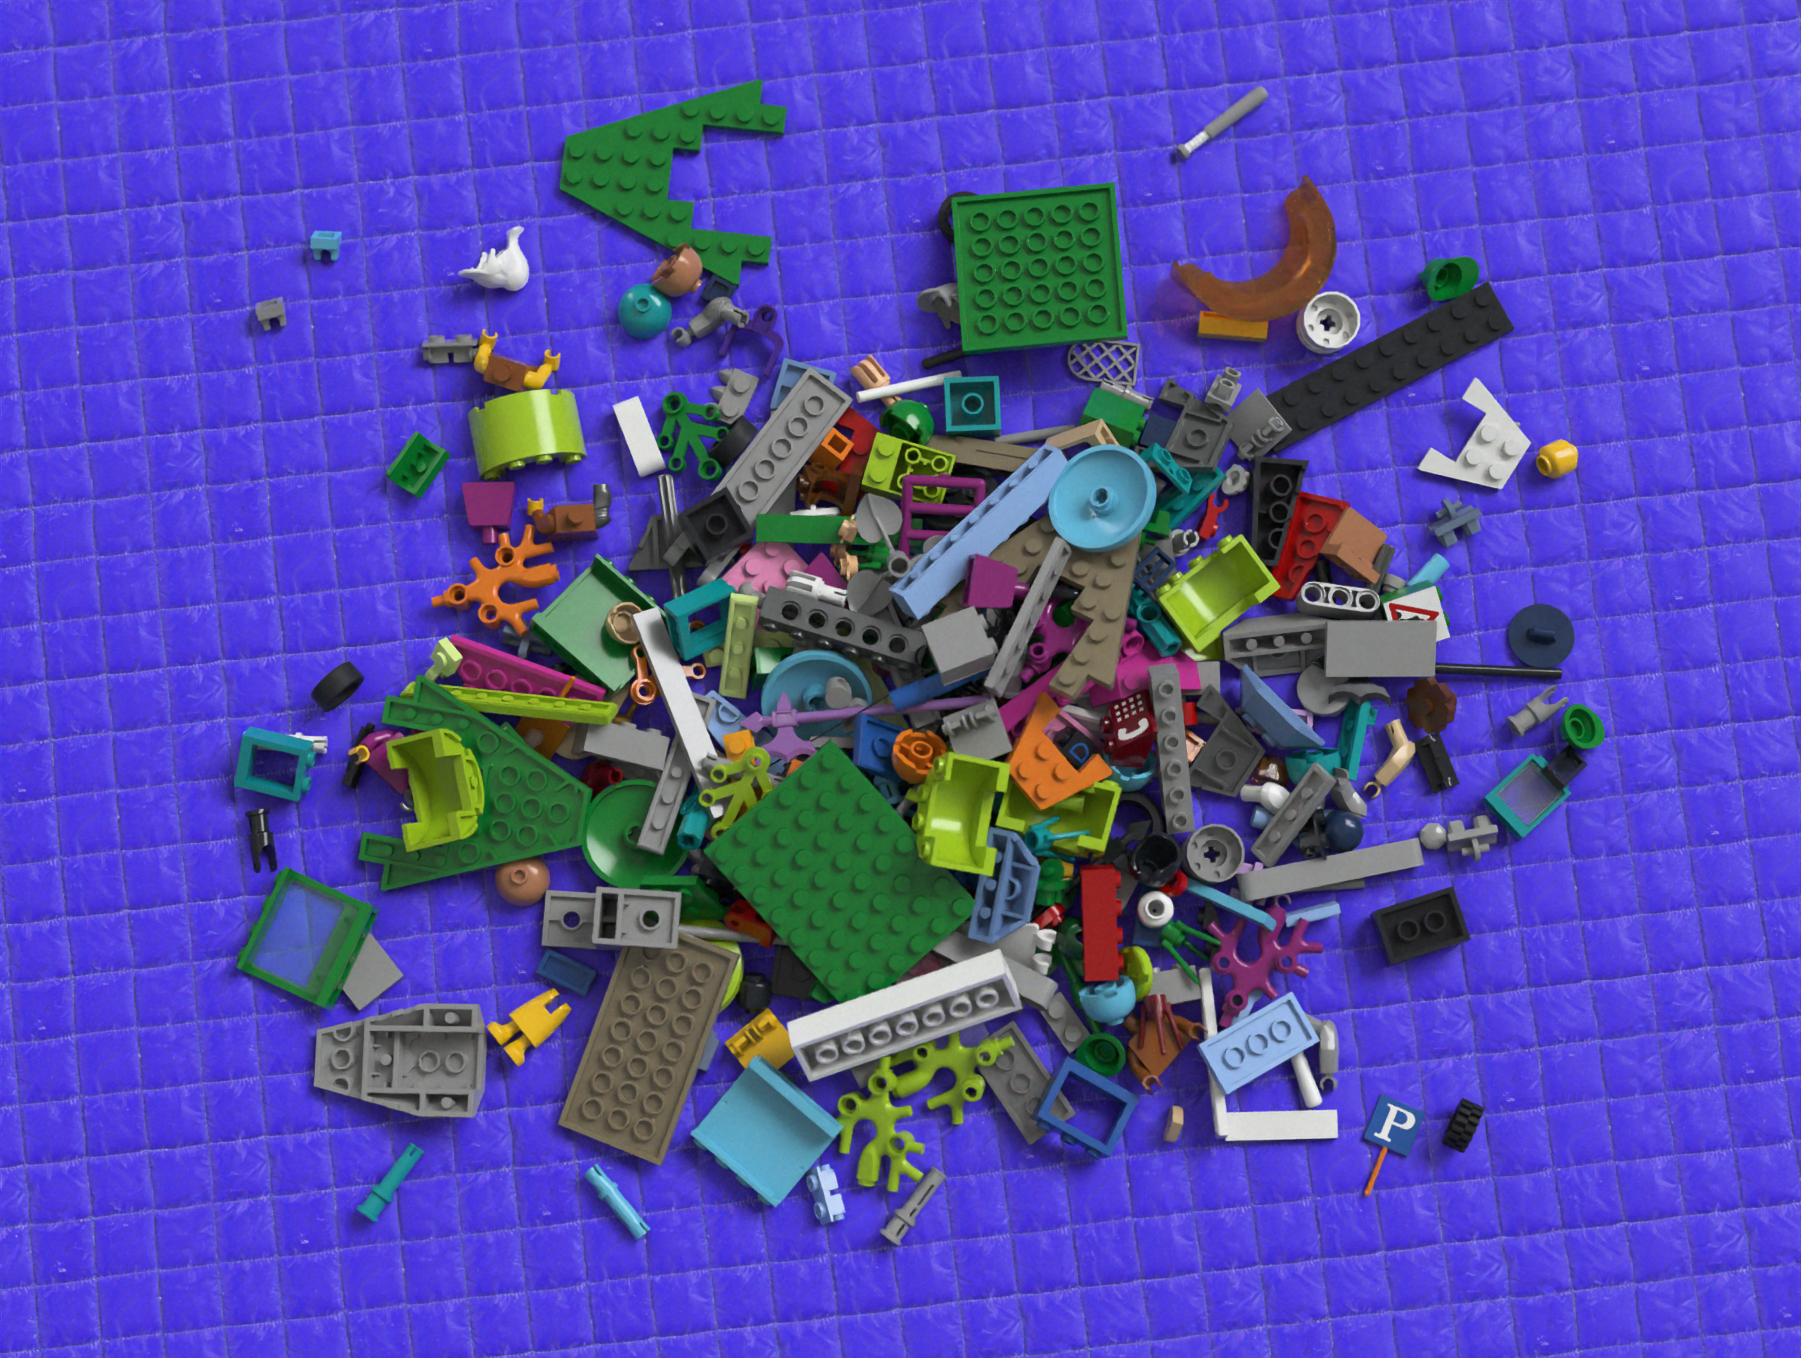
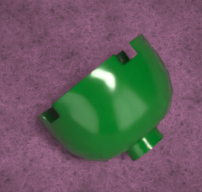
M908 399L896 401L879 417L881 428L883 429L886 426L890 432L888 435L926 446L934 434L933 418L929 408L922 402Z

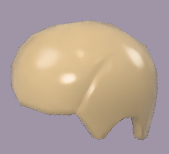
M620 602L608 611L605 627L612 639L620 644H636L639 642L630 617L633 614L642 612L640 607L632 602Z

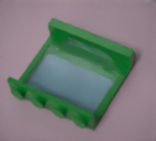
M285 866L283 871H280L275 877V888L271 896H268L262 904L261 911L263 913L259 921H256L250 929L249 936L251 938L247 946L240 950L236 968L332 1011L380 910L373 905L357 900Z

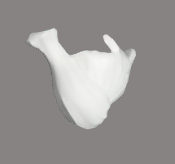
M516 226L507 231L506 249L500 251L496 256L495 249L493 248L490 249L488 256L486 252H482L478 267L476 269L471 267V269L461 270L458 272V276L473 279L481 286L491 289L504 287L509 291H517L523 288L528 282L529 266L518 245V237L524 231V228Z

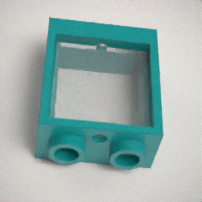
M1534 753L1527 757L1481 800L1518 841L1523 839L1571 794L1568 790L1569 785H1566L1559 792L1540 772L1548 762L1541 755L1536 756Z

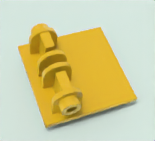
M766 1008L725 1042L745 1069L758 1054L777 1070L796 1056L791 1047L789 1033L769 1008Z

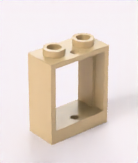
M1102 418L1049 437L1045 442L1047 445L1060 449L1067 461L1069 459L1063 452V449L1088 441L1092 447L1119 445Z

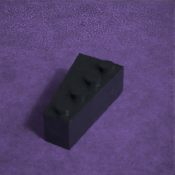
M1255 456L1248 463L1250 480L1247 487L1245 539L1269 572L1278 566L1290 520L1295 510L1296 500L1302 487V480L1308 467L1309 461Z

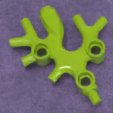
M956 1031L948 1034V1044L943 1049H937L936 1041L933 1039L895 1052L893 1055H890V1068L908 1060H914L917 1063V1067L896 1077L897 1084L892 1093L895 1098H905L928 1085L936 1070L943 1067L949 1068L956 1076L954 1087L943 1094L928 1099L927 1105L930 1110L943 1105H949L952 1108V1123L962 1124L964 1102L966 1100L969 1102L979 1100L985 1089L984 1079L974 1073L975 1067L978 1064L981 1066L992 1065L997 1057L1004 1054V1050L1014 1047L1015 1044L1011 1036L1001 1040L985 1038L979 1041L977 1046L968 1048L960 1044V1032ZM919 1048H925L927 1052L923 1053ZM982 1052H987L990 1054V1056L986 1057L982 1054ZM972 1087L976 1092H971L968 1088Z
M887 1055L879 1059L878 1067L874 1068V1074L868 1080V1087L872 1092L870 1098L866 1100L865 1096L858 1091L842 1096L838 1101V1109L841 1115L835 1120L844 1126L840 1132L838 1151L844 1154L850 1153L853 1128L858 1121L865 1119L875 1125V1138L865 1146L859 1157L856 1178L860 1185L874 1186L879 1177L881 1157L887 1155L891 1159L887 1190L897 1192L902 1174L908 1176L916 1183H919L923 1178L924 1174L907 1161L906 1155L910 1152L923 1155L925 1144L915 1142L913 1135L906 1130L896 1133L894 1129L897 1120L912 1116L913 1111L910 1105L893 1107L890 1103L889 1092L896 1087L897 1079L893 1070L889 1069L891 1056Z

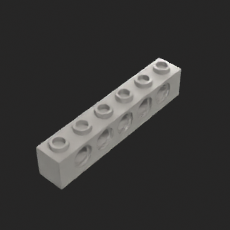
M1175 663L1147 666L1149 693L1158 728V734L1154 743L1164 827L1167 834L1195 831L1179 672Z

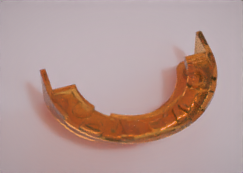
M1306 174L1301 178L1299 187L1292 191L1284 202L1290 226L1289 242L1283 257L1269 272L1252 280L1232 282L1218 279L1211 271L1206 273L1195 264L1186 263L1180 266L1175 261L1171 265L1169 276L1183 291L1209 309L1225 317L1246 322H1265L1283 318L1307 305L1320 292L1329 278L1337 250L1336 227L1332 213L1326 201Z

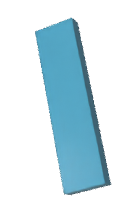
M1187 877L1188 883L1185 892L1212 902V904L1273 932L1277 923L1269 914Z

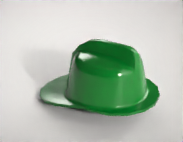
M1471 257L1434 258L1426 265L1423 271L1418 273V277L1422 280L1429 297L1434 301L1457 298L1471 291L1478 281L1479 266Z

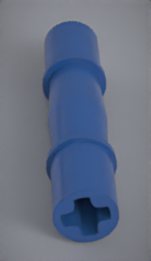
M991 668L946 686L943 685L937 672L919 682L916 679L913 683L888 693L896 712L899 713L918 704H924L927 699L950 692L972 681V683H975L976 680L988 676Z

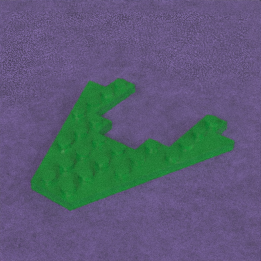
M758 79L566 136L560 191L674 254H677L674 249L683 242L687 243L699 255L703 264V270L712 275L714 273L739 287L742 263L769 266L772 237L692 229L694 202L668 200L674 151L701 153L704 127L784 136L787 107L761 104L763 80Z
M417 674L413 699L386 695L381 723L424 731L444 728L453 731L462 738L460 743L464 749L470 748L479 769L483 770L484 810L483 815L477 818L476 823L478 827L476 831L469 837L444 843L442 846L435 845L410 852L406 851L403 838L363 832L358 859L385 864L380 890L386 891L583 845L592 796L591 788L425 675Z

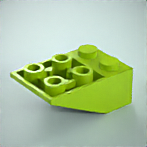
M877 432L860 490L901 501L902 480L905 475L939 476V473H950L951 475L956 455ZM913 486L912 502L942 504L947 488Z

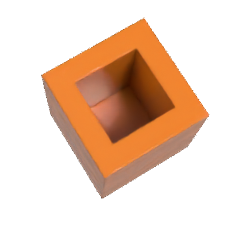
M832 427L807 461L811 464L822 463L829 469L835 470L844 460L854 443Z

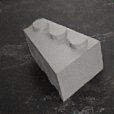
M621 721L620 725L578 722L571 754L579 756L580 753L595 756L597 760L607 759L622 763L625 766L658 772L664 768L670 738L662 736L663 731L647 728L646 732L637 730V725Z

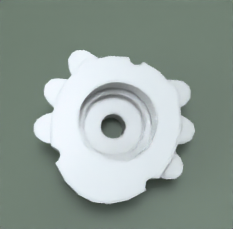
M1233 464L1226 471L1225 475L1228 478L1223 482L1222 490L1227 495H1236L1238 492L1242 493L1249 485L1250 473L1243 467Z

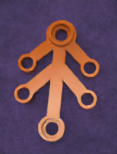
M698 620L689 623L690 630L694 629L695 631L706 626ZM641 644L633 647L630 652L631 658L636 662L637 680L631 684L630 695L635 703L648 705L656 697L662 696L653 674L648 677L644 651L643 658L638 657L636 654L637 649L643 651ZM701 663L681 666L685 677H689L694 681L703 678L706 674V669ZM694 667L699 669V676H696L693 673ZM640 687L646 690L645 697L640 695Z

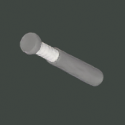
M1257 86L1205 126L1203 131L1188 141V143L1178 145L1176 150L1181 158L1184 160L1188 159L1192 151L1207 140H1212L1226 128L1266 101L1268 93L1265 88Z

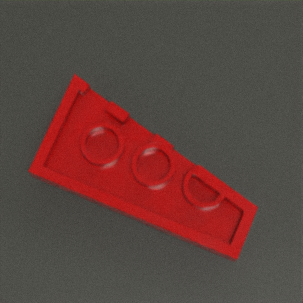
M1300 491L1278 566L1272 570V576L1280 585V588L1269 597L1290 602L1295 601L1322 554L1319 552L1345 508L1351 506L1349 502Z

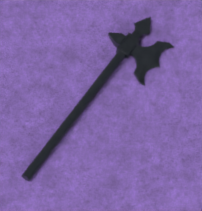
M1324 656L1310 662L1324 670ZM1456 663L1435 664V674L1561 679L1562 677L1561 668ZM1350 677L1345 683L1335 685L1328 697L1329 704L1337 698L1346 697L1352 699L1360 706L1368 699L1375 698L1384 701L1391 707V698L1386 689L1375 685L1368 677Z
M1116 810V813H1115L1114 820H1115L1116 817L1118 816V815H1117V810ZM1151 820L1129 824L1128 832L1121 838L1117 836L1113 839L1110 831L1104 855L1097 857L1088 865H1109L1114 863L1117 867L1129 873L1127 866L1129 858L1125 854L1129 851L1127 847L1135 840L1141 841L1145 837ZM1080 872L1072 877L1074 878L1073 887L1065 889V897L1080 886ZM1039 904L1032 910L1029 923H1032L1051 906Z

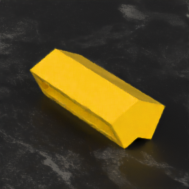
M1200 311L1197 337L1265 342L1268 331V316Z

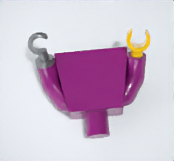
M388 729L368 734L357 747L349 750V756L357 753L359 760L355 763L356 765L365 762L396 793L401 795L404 793L405 802L409 807L405 806L403 802L400 803V807L405 812H412L414 810V800L409 785L408 769L391 770L387 758L386 742L404 738L405 736L397 730L391 731ZM413 729L406 737L423 733V731Z

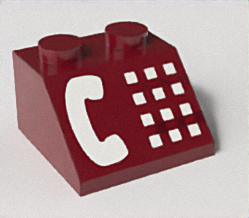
M1142 689L1109 705L1105 716L1101 717L1099 730L1104 735V753L1108 755L1110 766L1143 767L1158 734L1149 689Z

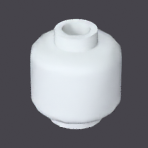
M1160 891L1146 893L1137 905L1139 920L1149 928L1165 926L1171 920L1174 913L1172 900L1167 894Z

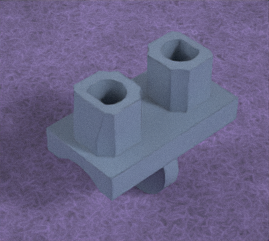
M1445 498L1441 500L1443 509L1435 512L1439 521L1427 526L1429 533L1436 536L1443 547H1449L1458 541L1453 529L1461 526L1464 534L1467 536L1481 530L1477 518L1481 513L1478 507L1473 508L1472 505H1468L1463 508L1460 500L1451 504Z

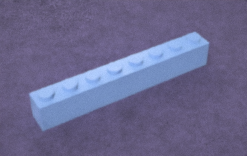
M1044 444L912 566L907 575L899 578L888 589L904 614L918 620L927 615L939 600L949 595L951 589L966 578L969 555L981 554L989 557L990 553L998 545L1008 540L1013 531L1026 523L1039 507L1044 506L1048 502L1051 488L1068 463L1060 449Z

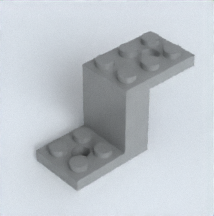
M596 887V893L546 890L542 946L621 952L623 946L678 950L682 893ZM653 911L659 915V922L656 926L647 927L644 925L643 917L647 912ZM570 912H575L580 917L579 924L573 928L567 927L564 923L565 916Z

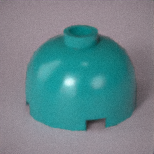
M637 284L630 287L622 295L618 305V318L623 328L631 336L639 339H652L669 327L672 319V305L668 296L658 291L651 284Z
M1321 748L1315 752L1303 750L1289 754L1285 758L1288 776L1296 786L1313 763L1320 764L1332 776H1335L1334 767L1341 768V756L1338 748Z

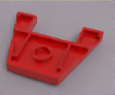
M849 406L835 424L854 432L850 440L854 445L839 468L840 472L851 474L855 463L867 467L876 433H882ZM823 480L821 487L837 491L838 483ZM860 490L857 501H861L866 494L872 493Z

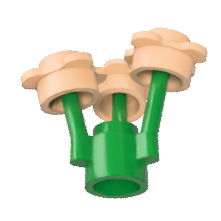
M853 514L849 521L844 519L842 524L838 525V535L842 536L840 544H843L844 540L852 543L855 536L863 539L857 530L856 521L854 520L855 515ZM884 540L872 543L875 546H869L868 552L852 550V545L831 544L830 557L834 558V566L838 567L840 575H845L847 582L858 572V569L880 571L881 567L888 568L886 560L890 551L885 546ZM857 557L867 558V562L871 563H858Z

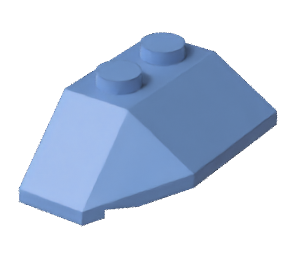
M1247 665L1241 669L1240 712L1243 714L1241 718L1249 727L1253 729L1256 726L1263 733L1261 738L1271 748L1276 746L1279 750H1320L1326 742Z
M989 827L986 846L997 848L993 876L982 874L979 876L975 905L967 938L995 944L1030 922L1041 866L1016 832Z

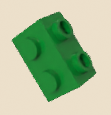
M415 431L395 461L391 463L385 476L399 488L421 499L451 454L427 440L421 433Z

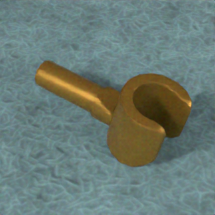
M633 701L627 710L626 716L617 713L613 724L620 725L621 721L631 723L634 712L639 704Z

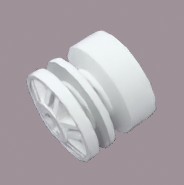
M1324 292L1315 296L1300 310L1296 320V332L1300 342L1308 350L1317 354H1331L1342 349L1357 335L1360 327V313L1356 304L1347 295L1339 292ZM1325 319L1327 324L1331 325L1326 331L1324 330V325L1320 324Z

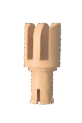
M871 354L865 357V360H861L857 366L850 369L852 375L865 390L890 384V376ZM898 395L879 398L887 408L892 403L902 400Z

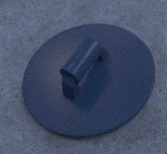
M1533 604L1523 608L1515 615L1509 627L1508 638L1512 651L1523 663L1532 667L1550 668L1560 664L1568 657L1574 645L1575 633L1571 621L1560 609L1548 604Z

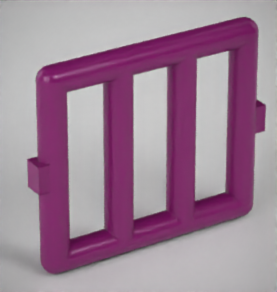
M939 473V476L905 475L902 480V524L899 529L898 551L904 552L908 559L911 560L914 557L909 556L910 540L925 541L936 535L946 536L950 532L911 529L912 513L967 516L985 500V480L950 477V473ZM913 486L974 489V504L955 505L912 502Z

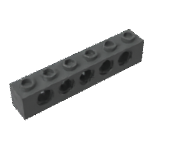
M770 585L758 620V624L762 625V628L769 632H785L791 638L798 641L811 640L816 642V645L821 648L832 649L833 647L843 650L842 652L850 657H866L873 664L895 666L896 670L905 674L918 673L919 668L915 664L914 655L920 646L926 645L922 632ZM791 611L796 615V619L787 620L783 617L782 613ZM817 619L822 622L823 627L813 628L810 626L809 621ZM839 627L846 628L850 635L841 637L836 633V629ZM864 636H872L876 640V644L867 645L862 638ZM898 644L902 647L903 652L894 653L890 650L889 645ZM923 647L918 653V662L920 665L926 647Z

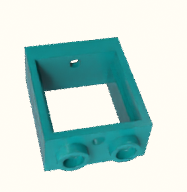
M1156 442L1138 455L1146 464L1152 461L1174 483V486L1156 498L1155 507L1148 522L1153 520L1156 509L1165 511L1188 495L1192 484L1189 472L1185 468L1180 467L1173 460L1169 451L1161 448Z
M721 577L663 604L671 642L675 652L685 661L725 643L731 593H738L734 586H729ZM719 601L722 619L690 633L687 616Z
M250 726L242 735L234 786L298 802L304 793L308 794L311 787L312 778L308 777L309 769L313 768L316 760V752H313L314 742ZM258 746L299 755L294 786L253 776Z

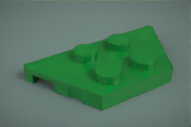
M643 876L638 889L681 892L680 920H724L731 906L724 907L719 903V895L712 889H709L706 883L698 876ZM650 911L644 915V917L651 920H659V915L656 912Z

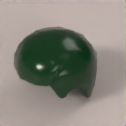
M1072 915L1062 920L1057 927L1055 944L1062 956L1081 961L1083 944L1078 942L1076 937L1082 935L1083 928L1079 926L1082 918Z

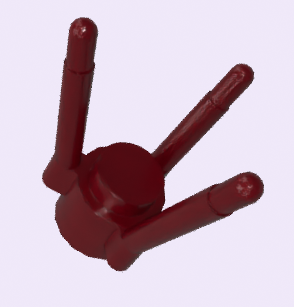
M1156 994L1143 997L1144 1005H1140L1141 1017L1138 1048L1143 1049L1148 1015L1149 1020L1156 1021L1160 1052L1162 1056L1166 1055L1162 1018H1166V1013L1179 1050L1184 1051L1182 1038L1172 1014L1171 1003L1166 1002V995Z

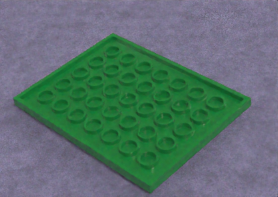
M832 738L703 849V852L840 1004L888 988L972 915L975 905V899L947 868L929 865L919 857L916 833Z

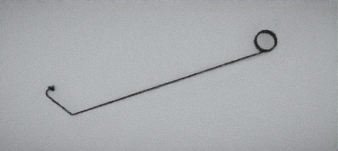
M927 644L920 646L916 650L914 655V661L917 667L927 672L921 674L920 676L916 677L915 679L906 683L905 685L912 683L914 680L919 679L923 675L936 669V666H934V668L933 666H931V669H925L922 666H920L918 662V653L923 647H928ZM889 694L886 695V696H884V697L881 698L880 700L874 702L873 704L869 705L868 707L862 709L861 711H859V712L856 713L855 715H852L851 717L847 718V719L844 720L843 722H841V723L837 724L836 726L832 727L831 729L825 731L824 733H822L821 735L815 737L814 739H812V740H810V741L813 742L814 740H816V739H818L819 737H821L822 735L828 733V732L831 731L832 729H834V728L838 727L839 725L843 724L844 722L850 720L851 718H853V717L856 716L857 714H860L861 712L865 711V710L868 709L869 707H872V706L875 705L876 703H878V702L882 701L883 699L887 698V697L889 696ZM778 759V760L775 761L774 763L770 764V766L776 764L777 762L781 761L782 759Z

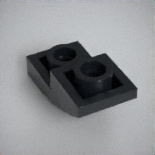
M1206 901L1203 908H1198L1197 924H1201V932H1208L1206 927L1213 921L1220 927L1212 902ZM1206 941L1204 953L1209 954L1210 961L1218 953L1219 948L1217 945Z

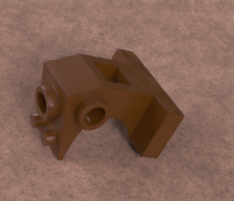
M822 463L803 465L802 473L798 474L796 479V490L799 491V500H803L807 508L810 504H819L820 500L829 501L842 509L841 516L851 517L855 512L866 466L855 463L851 474L829 469ZM823 480L838 483L837 491L822 488Z

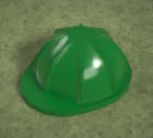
M1573 704L1563 712L1558 728L1562 739L1571 747L1591 749L1602 744L1605 730L1601 719L1596 713L1583 704Z
M1098 1032L1089 1035L1081 1043L1076 1051L1075 1061L1103 1077H1110L1122 1070L1126 1062V1055L1121 1041L1110 1033Z

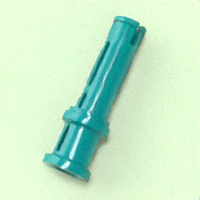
M410 1142L381 1183L371 1187V1194L356 1209L377 1223L380 1212L387 1203H392L394 1198L392 1194L425 1152Z

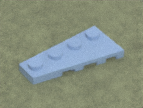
M712 690L705 695L717 700L708 731L726 753L723 735L748 730V728L738 724L747 717ZM762 729L758 733L752 731L755 747H761L774 740L773 737ZM770 757V764L774 763L780 758ZM783 760L770 766L767 772L776 775L777 772L782 773L785 769L783 765L786 762Z

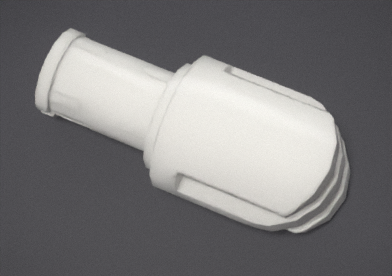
M791 569L790 577L786 583L787 587L784 590L818 601L831 603L842 608L844 607L848 590L825 585V581L821 577Z

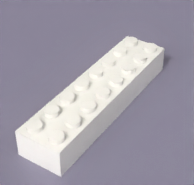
M997 949L787 1022L791 1047L809 1082L1020 1010L1022 1005L1013 976L1001 950Z

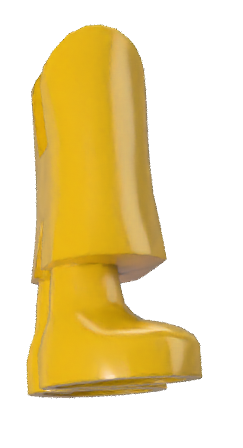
M555 988L536 996L509 1013L512 1019L509 1023L501 1025L497 1022H491L486 1026L501 1047L517 1032L522 1031L523 1035L503 1048L518 1067L525 1062V1050L531 1044L538 1048L561 1025L572 1010L565 1003L551 1014L547 1011L545 1007L550 1005L560 995Z

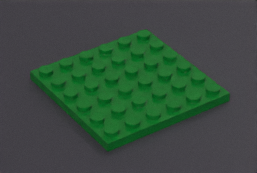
M1115 182L951 198L963 355L1128 340Z

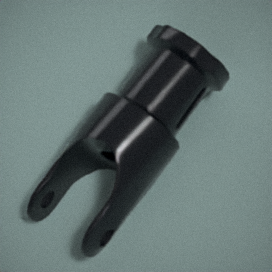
M269 809L245 812V817L249 820L251 834L248 835L255 873L261 871V850L267 854L271 871L275 872L277 870L273 832L269 829L268 822Z

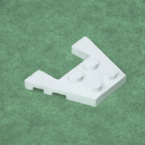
M1474 377L1463 394L1462 399L1485 413L1484 417L1455 462L1430 447L1417 468L1421 471L1502 490L1531 442L1481 381Z

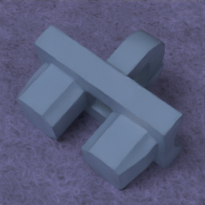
M521 618V620L527 627L528 621L525 618ZM505 624L502 645L519 649L517 655L519 658L527 660L530 652L547 657L551 656L552 650L531 631L525 636L520 637L511 624Z

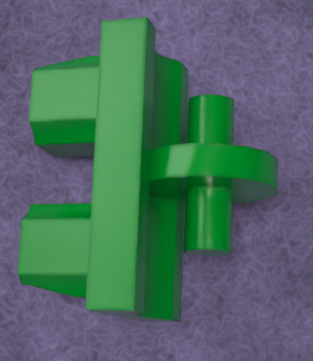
M1156 509L1153 522H1147L1146 526L1142 529L1139 551H1143L1145 544L1156 545L1157 538L1147 536V533L1170 538V512Z
M1055 858L1047 859L1041 864V877L1038 878L1035 904L1051 906L1054 903L1064 902L1065 889L1073 887L1074 878L1062 879L1065 872L1064 866Z

